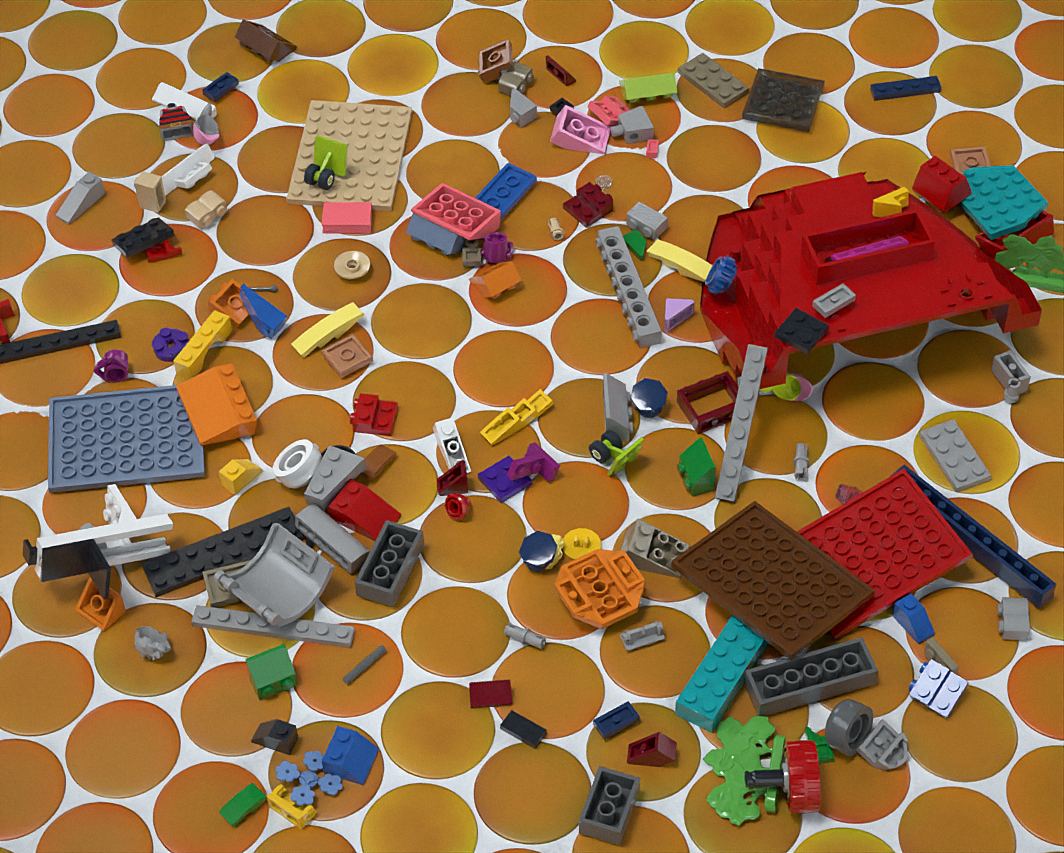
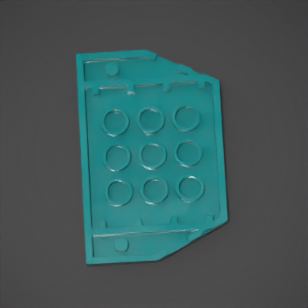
M1014 165L972 167L964 170L963 176L967 178L972 194L959 202V205L990 240L1024 229L1028 221L1032 218L1035 219L1039 216V213L1048 208L1047 200Z

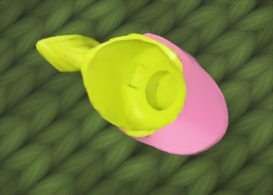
M787 372L786 384L760 389V391L766 393L773 391L783 400L800 401L807 399L811 395L813 387L803 375Z

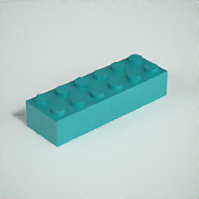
M732 615L676 700L675 715L712 733L744 684L745 670L754 668L769 643Z

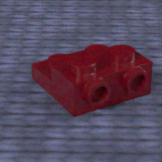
M588 182L576 190V196L563 203V209L587 228L613 211V198L608 193L605 195L598 184L593 185L591 182Z

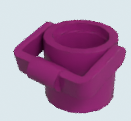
M489 233L484 237L481 256H484L487 261L492 263L503 262L511 258L514 249L513 243L508 242L507 236L503 233Z
M116 349L106 352L104 358L95 365L94 373L105 382L124 381L128 377L127 353Z

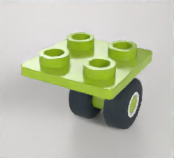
M317 135L314 146V163L310 164L305 171V183L315 185L318 182L319 188L329 190L333 185L335 174L344 177L346 175L348 145Z
M608 430L601 435V441L595 440L589 445V451L592 457L599 463H605L610 457L613 458L614 462L607 473L610 477L614 473H620L624 469L626 462L631 463L637 458V453L643 448L641 444L644 438L640 437L624 451L621 450L623 444L620 437L615 432Z

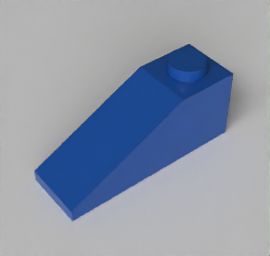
M243 284L239 296L259 332L272 339L285 325L287 315Z

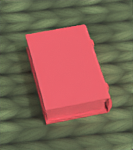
M324 202L322 215L323 233H371L372 202Z

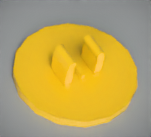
M586 528L571 530L563 538L565 545L562 550L570 560H575L596 549H601L599 536Z

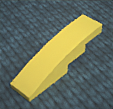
M658 239L647 250L649 257L662 260L664 266L677 269L680 275L703 282L706 281L707 275L713 266L682 248Z
M352 302L319 321L298 337L291 345L305 358L317 346L321 349L333 337L339 339L364 316V313Z

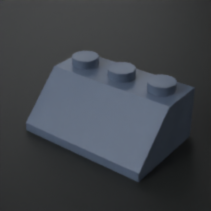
M415 213L412 214L406 233L412 235V239L417 241L423 240L427 242V246L431 248L437 247L446 255L459 253L465 246L464 241L466 238Z

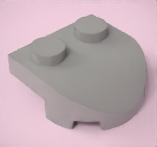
M882 719L857 747L856 751L873 767L880 770H891L902 765L909 756L907 749L908 739L903 732L898 734Z

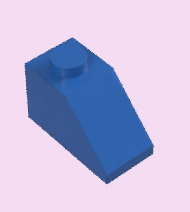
M912 594L895 603L894 619L918 645L935 635L925 608Z

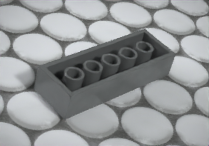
M861 637L801 654L792 660L787 658L745 670L744 685L757 715L767 716L875 685L878 669Z

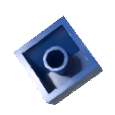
M337 726L322 759L324 774L337 775L343 780L364 785L379 748L359 732Z

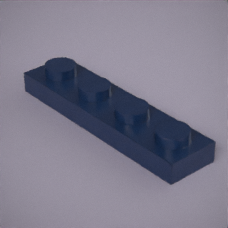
M937 76L871 84L870 91L874 101L939 93L941 92V85Z

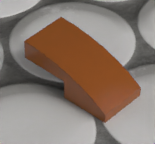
M380 444L365 458L366 470L360 474L373 480L383 473L385 465L395 459L396 452Z

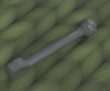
M275 285L272 287H249L253 291L277 292L278 287Z

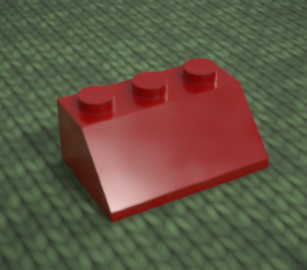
M933 156L921 165L912 186V190L943 214L972 194L967 178L937 156Z

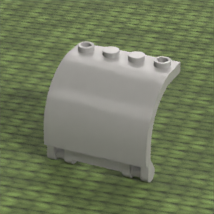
M274 523L263 546L247 565L229 574L219 570L215 573L213 579L217 583H222L226 590L240 598L261 617H266L270 624L279 627L295 621L313 606L326 588L335 566L280 524Z

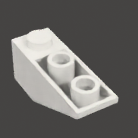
M453 417L434 423L432 428L448 468L451 469L461 460H464L467 473H470L471 469Z

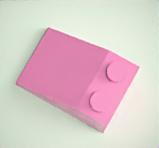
M565 105L556 117L550 142L564 149L604 154L611 126H607Z

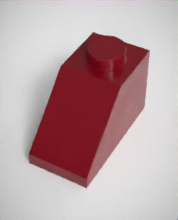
M657 732L630 743L627 763L661 767L674 762L677 742L661 732Z

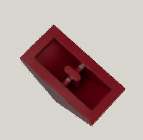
M461 460L436 479L438 495L446 496L453 493H468L467 470L464 460Z

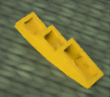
M540 389L528 400L522 399L512 409L506 408L480 431V434L493 446L524 428L554 403Z

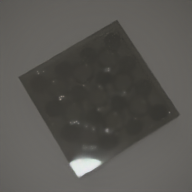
M758 68L742 113V119L809 132L825 81Z

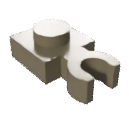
M465 239V248H462L463 267L481 266V249L478 248V239H475L473 244H469L468 239Z

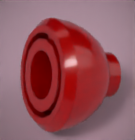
M459 493L449 494L446 497L445 510L452 519L461 520L468 514L471 506V501L468 497Z

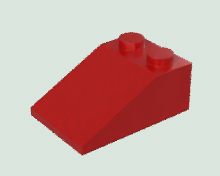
M352 479L347 482L329 505L330 517L338 524L373 541H376L386 520L397 523L401 517L400 512L371 489Z

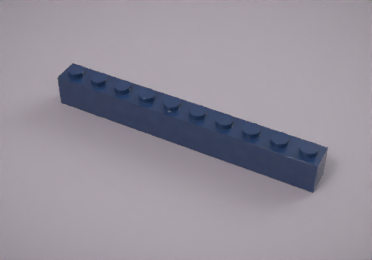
M903 465L893 473L895 474L905 469L972 552L973 557L1027 598V600L1040 609L1053 598L1056 588L1054 581L906 465Z

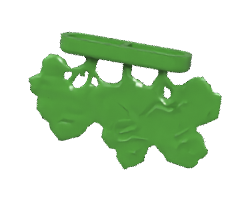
M1010 235L1002 240L1008 251L996 253V262L1006 269L1016 267L1012 273L1027 282L1029 287L1064 293V274L1050 272L1053 269L1064 272V249L1055 243L1052 236L1039 238L1036 244H1031L1026 238L1017 235Z
M753 716L744 726L733 717L719 722L717 725V737L721 740L724 747L716 750L712 749L703 758L708 765L713 766L712 770L717 776H724L726 782L712 789L706 797V801L711 807L715 808L716 813L720 817L729 818L730 822L737 826L744 820H754L759 816L760 809L754 801L762 794L765 795V811L776 813L780 787L753 789L745 787V771L781 769L782 763H784L786 736L776 735L773 748H769L765 741L774 733L775 727L772 723L768 722L769 718L765 716ZM757 743L762 744V748H761V747H756L755 744H757ZM768 752L772 753L770 768L762 767L759 756ZM749 791L756 792L752 793L753 797H750L748 799L743 798L744 794ZM748 801H752L751 805H747L746 803Z

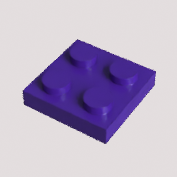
M509 455L478 474L479 481L500 503L532 485V479L529 476L514 480L506 476L513 461Z

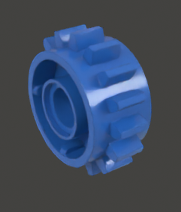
M726 255L723 258L719 257L715 261L705 281L708 291L717 295V293H724L728 289L737 272V265L734 263L735 259Z

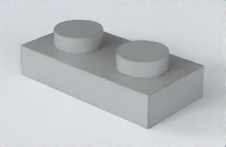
M841 284L815 299L812 306L826 318L855 301L856 295L847 286Z

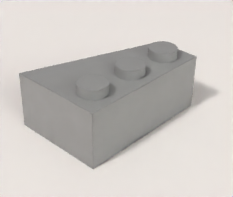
M329 445L304 493L306 504H315L325 511L350 479L354 480L360 473L366 470L365 458Z

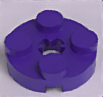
M162 328L152 341L156 357L165 362H173L189 342L186 332L178 329Z

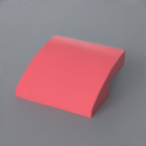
M604 96L602 101H590L587 106L607 126L618 125V116L630 110L616 96Z

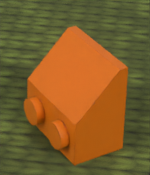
M513 261L497 263L469 278L470 283L485 298L492 297V299L501 296V291L505 289L509 291L517 287L516 283L522 281Z

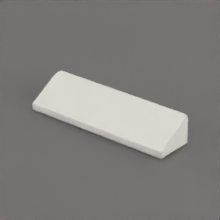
M163 82L159 84L152 98V101L165 107L169 103L184 106L189 117L194 120L200 116L202 110L208 104V102ZM211 104L212 114L210 117L214 118L217 115L216 107Z

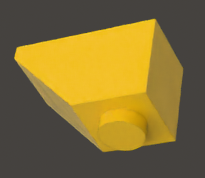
M232 459L219 471L221 485L236 495L262 472V469L249 459Z

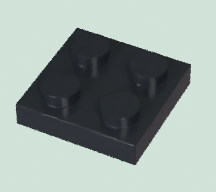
M795 308L775 331L774 337L808 355L828 332L829 325Z

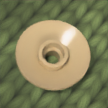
M347 251L336 258L334 269L343 278L356 279L364 276L369 271L370 260L362 252Z

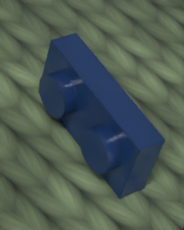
M225 72L202 89L203 95L216 102L239 85V80L230 73Z
M627 701L594 719L593 725L605 740L640 721V716L630 702Z

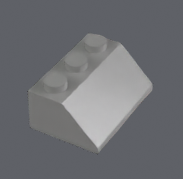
M603 373L605 432L611 430L620 437L621 441H629V433H633V422H629V418H632V410L627 405V403H630V392H626V384L607 373Z

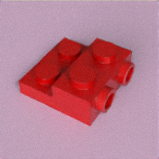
M360 393L359 398L354 400L355 413L350 415V424H353V432L391 436L398 410V402L379 400V395Z

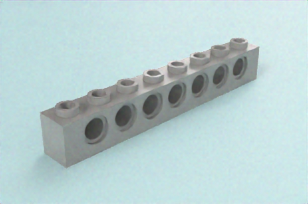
M619 226L598 230V238L595 239L596 247L601 250L602 261L606 262V272L608 275H611V284L613 288H616L618 301L622 302V312L627 315V324L633 330L634 342L637 341L639 348L661 344L660 326Z

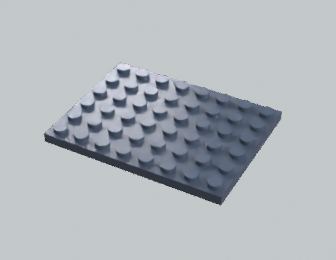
M177 385L49 398V493L101 488L113 484L120 486L205 477L204 445L200 446L177 392Z

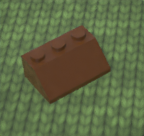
M244 19L235 35V38L240 41L239 44L251 47L252 52L258 55L262 54L263 59L269 62L273 60L280 62L297 48L296 45L264 25Z

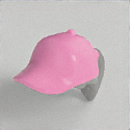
M210 103L204 107L200 116L193 124L194 138L202 145H210L219 138L217 123L210 117L212 114Z

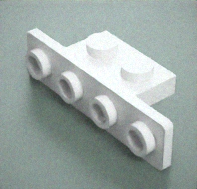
M208 144L202 145L162 176L165 196L176 187L186 189L193 187L197 180L206 177L207 173L212 170L209 162L215 157Z

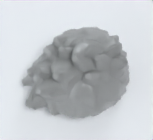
M141 626L136 630L135 650H138L142 658L146 656L148 659L152 658V660L163 657L165 652L171 650L165 632L161 634L151 626H146L145 628Z

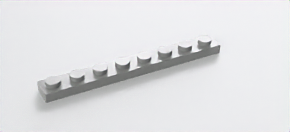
M748 344L717 485L716 498L734 502L736 499L768 352L766 347Z
M196 605L191 621L194 627L351 648L355 633L353 626L296 619L289 624L278 627L277 625L270 624L266 617H261L257 613Z

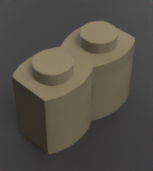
M514 61L513 66L509 67L507 72L500 78L498 91L511 96L512 89L515 88L523 94L526 86L531 84L534 79L533 68Z

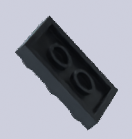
M158 217L150 219L143 225L135 226L132 230L121 233L111 240L113 246L126 258H129L175 236L173 229Z

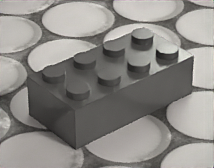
M386 520L355 580L356 595L394 607L424 547L423 531Z

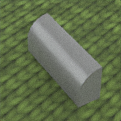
M317 505L307 506L295 517L296 528L350 574L365 563L370 550Z

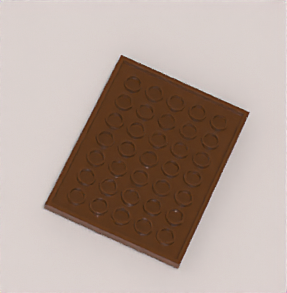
M756 501L749 504L671 561L672 568L790 660L874 596L875 592L873 588Z

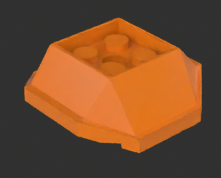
M596 549L562 565L554 582L555 591L575 619L601 629L637 613L645 586V579L625 551L617 550L615 552L603 549Z

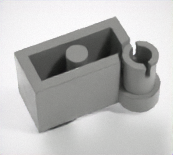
M1011 350L994 356L991 371L1005 388L1003 398L1008 403H1015L1018 401L1021 393L1028 391L1031 376Z

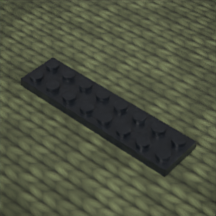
M290 507L141 563L155 597L204 579L202 573L204 571L252 560L263 546L274 523L280 524L301 541L305 540L304 534L295 526V517Z

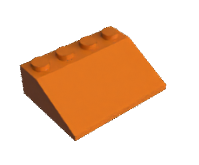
M232 363L215 366L176 386L200 446L255 435L257 418Z

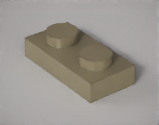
M933 637L927 640L924 650L926 658L929 661L931 659L957 675L959 666Z

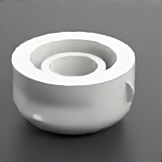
M303 439L286 447L279 454L273 465L276 481L282 482L288 488L293 489L309 484L323 458L318 450V445Z

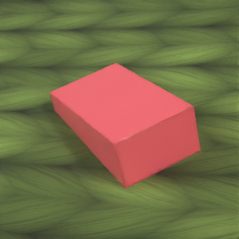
M648 139L646 158H657L659 140Z

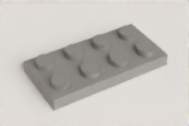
M954 419L919 432V437L955 492L991 480V474Z

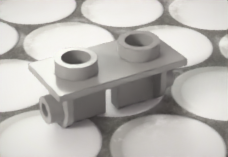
M657 621L630 631L625 630V633L620 634L627 651L665 639L662 632L663 625Z

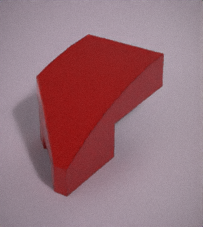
M165 240L164 244H156L146 249L145 254L148 262H156L182 254V248H175L169 244V241Z

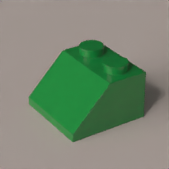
M698 438L679 455L677 470L679 475H683L685 489H689L691 496L714 491L716 467L703 438Z
M285 644L245 659L250 682L259 700L270 698L276 693L289 690L298 685L296 673Z

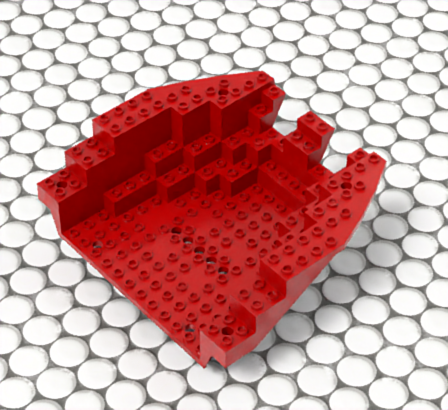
M866 172L757 195L750 208L718 215L709 244L706 262L713 265L719 257L723 258L727 255L735 259L734 263L737 265V272L728 289L724 293H717V295L708 291V286L702 281L700 312L722 364H730L735 378L742 375L748 344L768 348L760 389L786 384L788 356L790 353L798 352L799 350L775 338L774 334L795 308L829 325L828 332L814 348L978 310L981 311L985 320L996 319L1002 332L1008 333L1038 326L1042 309L1027 282L983 253L977 243L912 194L909 193L908 206L902 208V213L875 217L873 215V200L896 191L901 187L888 179L867 182L864 177ZM898 236L903 237L909 242L908 245L832 261L830 258L831 255ZM844 284L856 295L855 301L824 318L812 306L813 301L839 285Z

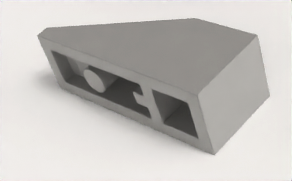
M91 172L85 174L76 182L57 212L56 218L68 225L76 220L105 194L102 179Z

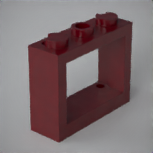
M726 371L677 390V404L696 433L701 434L732 421L739 387L730 373ZM723 389L726 390L733 400V403L700 416L697 415L689 403Z

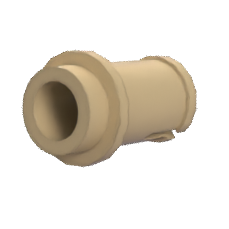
M557 218L548 220L547 224L551 231V238L554 240L562 239L564 231L559 225V220Z

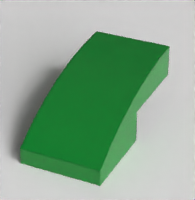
M251 783L230 799L220 809L219 813L233 827H236L249 812L254 813L266 800L267 796L254 783Z

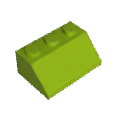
M675 72L619 80L624 100H629V103L640 102L639 98L645 97L646 101L655 100L658 95H662L663 98L673 97V93H677Z

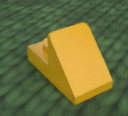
M903 187L874 199L873 215L875 217H884L902 213V208L908 206L909 190Z

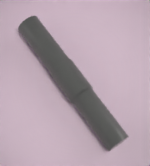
M383 645L378 647L343 677V682L347 685L382 656L387 651Z

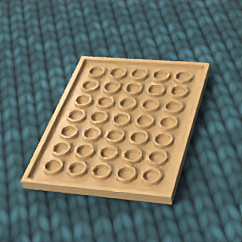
M311 100L286 198L287 204L323 206L324 202H372V210L392 211L412 117V107ZM317 135L348 145L346 175L342 177L335 174L333 185L329 190L319 188L318 182L315 185H309L304 181L307 167L314 163V146Z

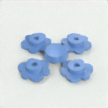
M320 751L305 753L303 764L308 766L310 771L300 774L297 770V765L290 764L288 761H283L275 770L277 779L280 781L286 780L290 783L293 779L299 778L301 786L294 787L293 792L290 794V799L296 802L298 806L304 804L311 805L313 803L315 793L310 789L314 788L317 782L321 786V791L327 792L330 795H335L338 790L342 789L339 776L326 774L325 777L318 779L317 774L314 773L317 769H323L322 759L324 755H321Z

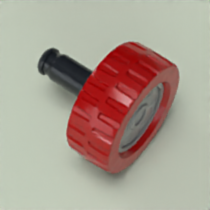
M797 740L786 742L784 745V763H782L781 769L744 772L746 788L783 787V792H786L787 806L790 813H814L820 810V770L817 748L814 741Z

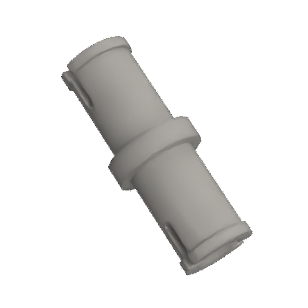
M804 443L796 445V457L794 458V477L801 481L807 478V466L809 465L807 457L808 446L805 445L804 449Z
M508 623L505 627L504 635L515 638L522 644L528 643L542 649L546 643L545 636L533 633L529 628L523 629L511 623Z

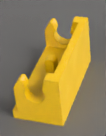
M282 784L278 785L267 796L269 808L302 830L317 814L316 810L312 805L304 804L298 806L296 802L290 799L291 793L284 788L285 786Z

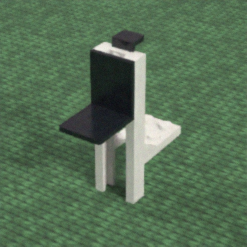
M115 484L108 485L107 494H105L106 509L103 510V516L105 521L109 522V525L37 538L36 546L32 547L28 539L23 540V557L28 566L35 565V571L41 582L88 573L105 600L108 599L110 566L158 557L170 552V547L166 546L165 537L131 543L129 538L172 530L173 522L168 514L137 519ZM118 540V544L115 547L99 549L97 545Z

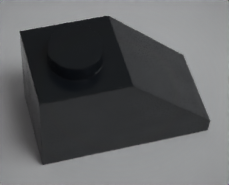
M275 719L260 723L251 742L290 756L299 738L296 725Z

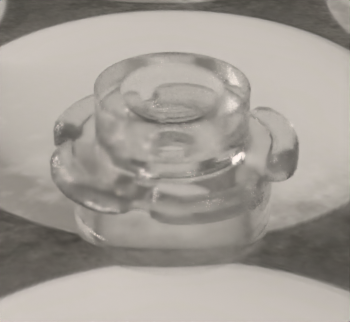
M600 175L595 180V183L600 186L602 191L609 190L613 182L612 178L607 175Z

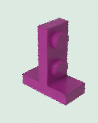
M534 442L529 445L525 457L512 461L506 476L514 480L539 473L548 482L554 481L560 465Z

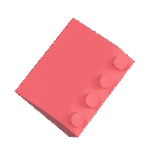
M441 183L411 208V212L468 240L484 238L487 234L494 233L500 227L501 210L444 183Z

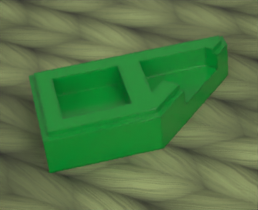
M635 229L623 235L626 246L641 261L643 260L646 247V239Z
M805 727L806 739L812 740L816 744L819 764L834 762L832 748L828 745L825 737L811 731V728Z

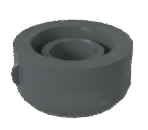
M850 699L838 703L831 711L825 726V739L828 745L845 755H855L857 747L871 732L873 724L872 709Z

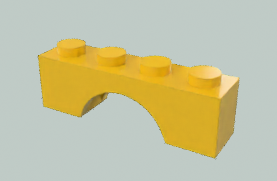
M215 310L211 313L173 360L176 375L189 380L199 374L203 367L205 355L211 345L217 341L223 343L232 332L230 316Z

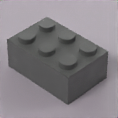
M599 766L579 819V833L621 845L640 792V778Z

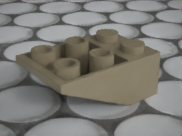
M638 518L627 528L621 551L627 553L638 570L679 578L681 574L671 567V561L689 548V544Z

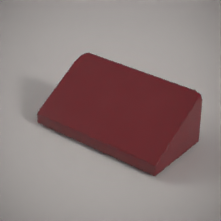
M546 56V69L566 86L576 82V79L550 56Z
M511 680L469 683L471 708L512 705Z

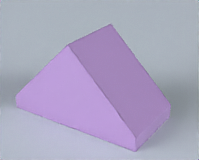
M666 298L664 330L668 332L694 314L695 302L688 299Z

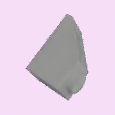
M513 88L510 101V119L522 128L537 118V105Z

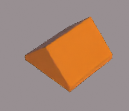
M89 577L75 608V611L103 631H106L126 612L122 596L109 587L108 599L104 600L91 577Z

